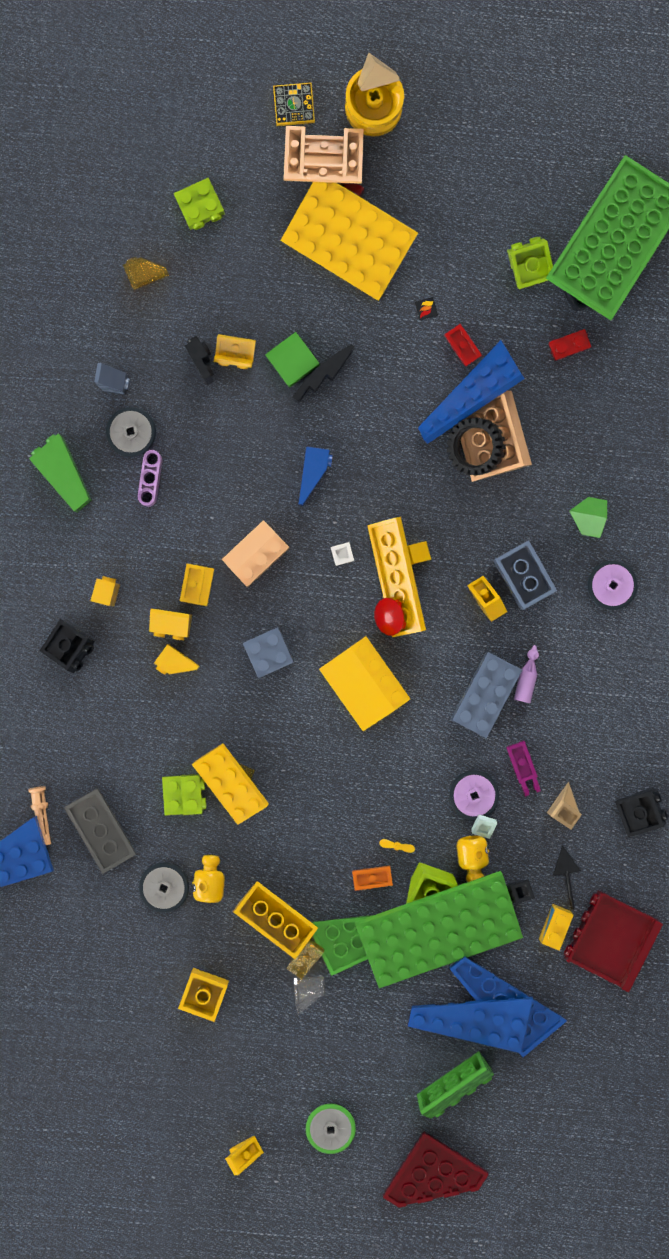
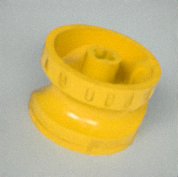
M360 70L351 78L346 89L345 113L347 119L354 129H364L363 134L366 136L384 135L390 132L400 120L404 101L402 83L397 81L361 91L358 86V80L362 72Z

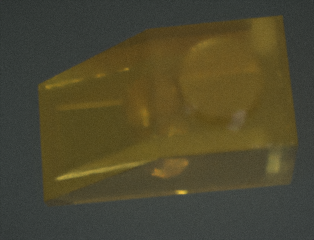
M137 257L128 259L126 264L123 265L134 290L169 276L165 267L141 257L138 259Z

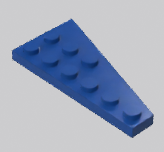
M465 956L449 967L476 1001L493 999L497 1001L508 1000V998L522 999L530 997ZM533 999L522 1050L519 1054L522 1057L527 1055L567 1022V1020Z

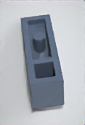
M97 364L94 381L102 391L125 395V391L129 390L130 387L128 375L105 364Z

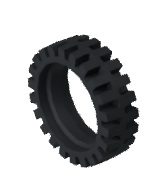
M484 418L465 419L459 422L458 426H454L453 432L448 436L450 440H447V445H449L447 452L450 453L448 457L449 460L453 461L452 465L467 475H483L496 469L497 465L502 462L501 458L505 455L503 449H506V445L503 444L505 438L502 437V431L498 429V426ZM475 427L488 432L493 443L492 455L488 461L478 466L466 462L460 453L459 447L463 434Z

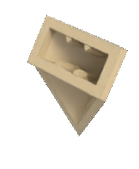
M368 53L358 80V86L361 91L400 81L399 76L394 70Z
M568 782L547 813L572 830L582 814L578 810Z

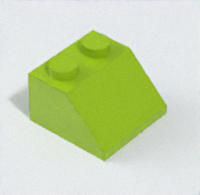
M419 862L411 877L406 904L456 887L457 882L454 875Z

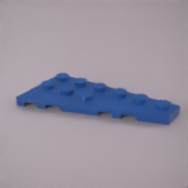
M501 340L418 427L427 444L525 379Z
M37 816L0 841V887L54 871Z
M533 996L522 999L508 998V1000L497 1001L493 999L468 1001L459 1004L412 1006L408 1027L521 1053Z

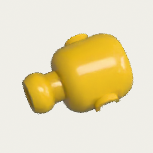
M466 836L460 838L457 842L458 863L462 869L468 872L466 875L467 882L484 877L481 869L489 864L487 841L482 836Z
M204 855L202 857L203 869L197 870L194 873V882H192L193 897L196 901L220 902L224 895L225 883L224 874L221 871H217L220 858L216 855Z

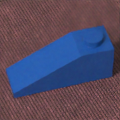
M306 447L299 506L304 505L327 471V466L331 467L333 455H329V450Z

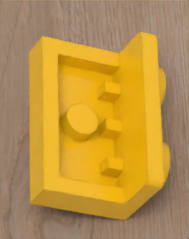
M218 334L214 362L221 366H229L230 364L236 365L240 369L251 368L254 362L256 340Z

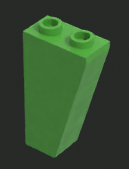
M53 434L46 440L47 444L42 448H36L31 453L32 456L29 459L73 511L78 513L92 500L64 438L60 434Z

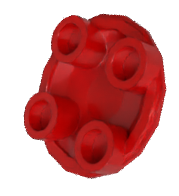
M384 598L377 603L374 619L382 633L393 636L405 629L406 621L404 620L400 600Z

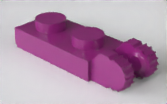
M525 741L507 746L508 755L525 797L529 796V789L525 781L532 779L534 790L540 792V786L536 778L537 774Z

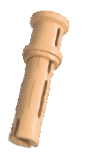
M46 787L30 788L28 791L31 793L32 798L31 809L34 810L35 816H37L45 844L50 845L51 840L46 813L48 802L45 800L44 793Z

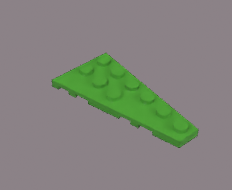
M373 915L311 922L318 927L313 937L331 976L368 959L355 922Z

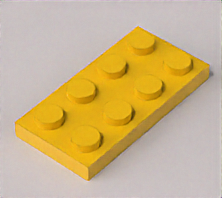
M223 743L192 764L237 825L268 806L267 800Z

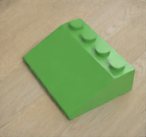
M480 1051L417 1094L419 1109L422 1115L430 1119L434 1116L439 1117L445 1112L444 1109L450 1105L455 1106L464 1095L472 1094L477 1086L486 1084L492 1079L494 1073Z

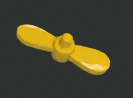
M382 839L379 842L383 848H394L395 850H403L408 853L415 851V847L411 844L394 843L387 839Z

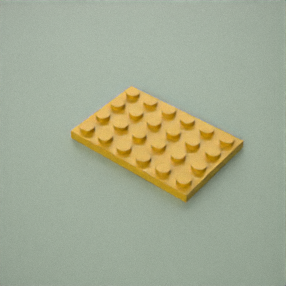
M313 182L280 241L379 301L416 239L418 232L339 183Z

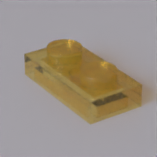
M310 939L297 958H293L286 969L302 980L322 956L325 949Z

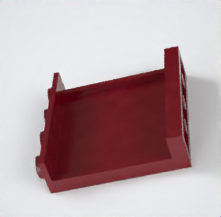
M598 890L596 894L592 895L589 902L591 905L588 911H584L581 917L582 923L579 928L575 929L572 936L574 939L571 945H567L564 951V958L568 963L571 962L629 993L663 923Z

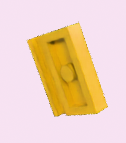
M186 564L180 601L208 606L214 568Z

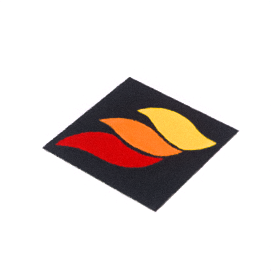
M433 297L415 302L420 320L438 315Z

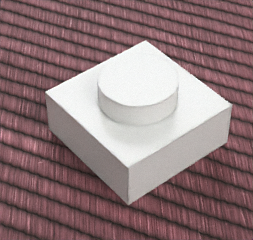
M349 542L331 547L336 566L354 561Z

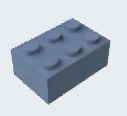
M529 540L493 560L520 610L528 608L557 591Z

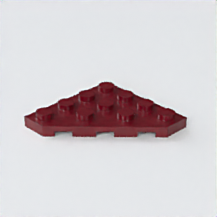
M423 1131L383 1193V1198L401 1208L417 1202L419 1204L433 1201L435 1198L456 1196L467 1191L474 1192L480 1189L489 1174L477 1164Z

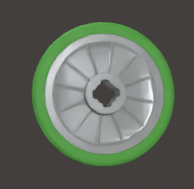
M324 1104L317 1107L310 1114L306 1123V1135L311 1145L318 1151L327 1154H335L345 1150L353 1141L356 1132L355 1121L351 1113L337 1104ZM333 1126L334 1131H327V1127Z

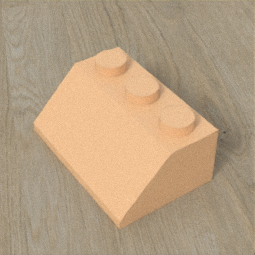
M263 520L222 560L249 587L289 549V546Z

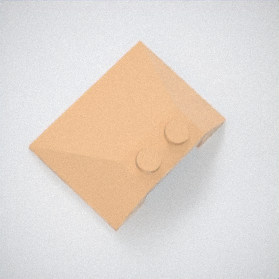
M286 126L284 181L362 184L364 129L344 128V136L305 135V127Z

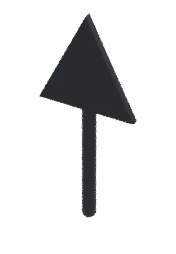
M562 845L553 876L565 874L571 909H574L569 873L581 870Z

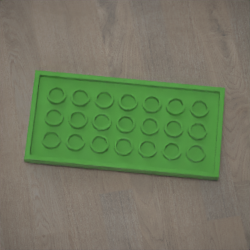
M625 155L546 279L609 320H612L669 230V183Z
M501 871L355 922L379 988L459 961L464 956L467 958L523 938Z

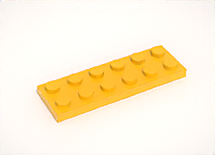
M401 517L367 525L383 598L398 599L402 603L406 627L392 637L425 631L426 627Z

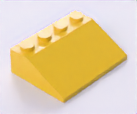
M366 636L319 668L362 731L410 700V697Z

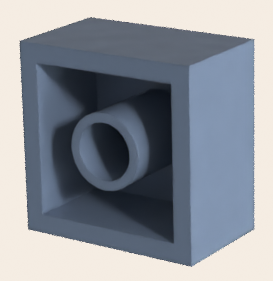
M279 627L243 643L258 678L294 663Z

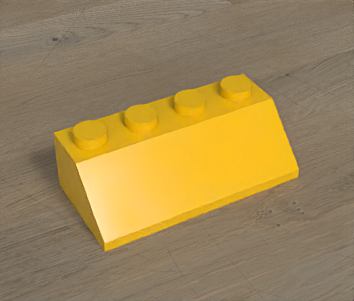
M256 881L232 911L294 959L297 958L318 929L317 926L258 881Z

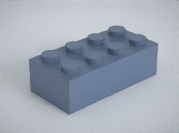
M486 652L451 720L487 738L522 669Z

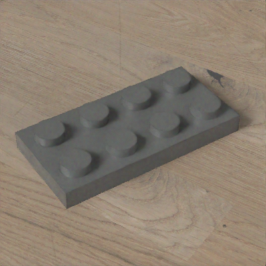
M99 788L64 807L102 874L137 854Z

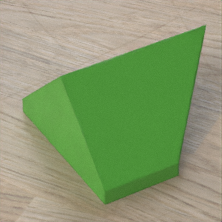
M588 497L570 510L581 535L601 537L607 520V500Z

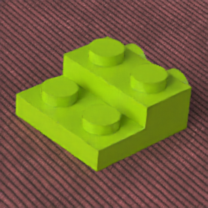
M209 178L174 193L190 230L201 229L205 226V223L209 221L216 222L225 214Z
M534 237L529 239L530 243L522 245V242L511 245V249L507 250L518 289L548 281L546 277L553 268L547 240L541 239V237Z
M199 774L162 777L165 816L203 814V809H206V798H202V790H205V781L201 779Z

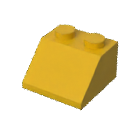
M151 609L149 632H154L153 636L165 638V634L173 635L172 639L184 641V637H189L192 615Z

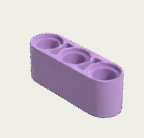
M155 450L147 451L144 454L138 500L146 507H151L156 503L159 489L162 457ZM151 455H157L158 461L155 464H149L148 458ZM148 474L155 475V480L151 484L145 481ZM149 492L152 494V500L145 503L143 495Z

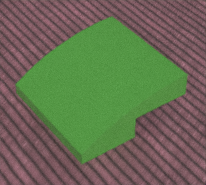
M296 332L265 354L289 388L320 366L317 359Z

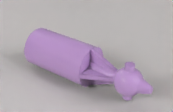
M535 645L527 653L529 660L522 668L514 700L531 703L537 678L535 660L539 657L537 646Z

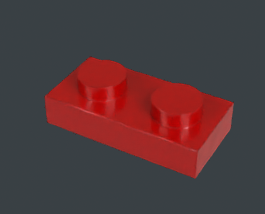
M461 324L444 335L465 367L482 356Z
M585 329L548 343L554 361L591 348Z

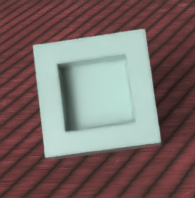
M478 815L471 829L472 834L490 839L497 825L496 819Z

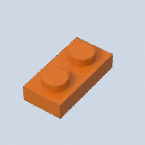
M390 865L352 871L355 891L393 886Z

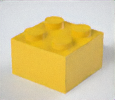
M193 968L178 1009L215 1022L229 980Z

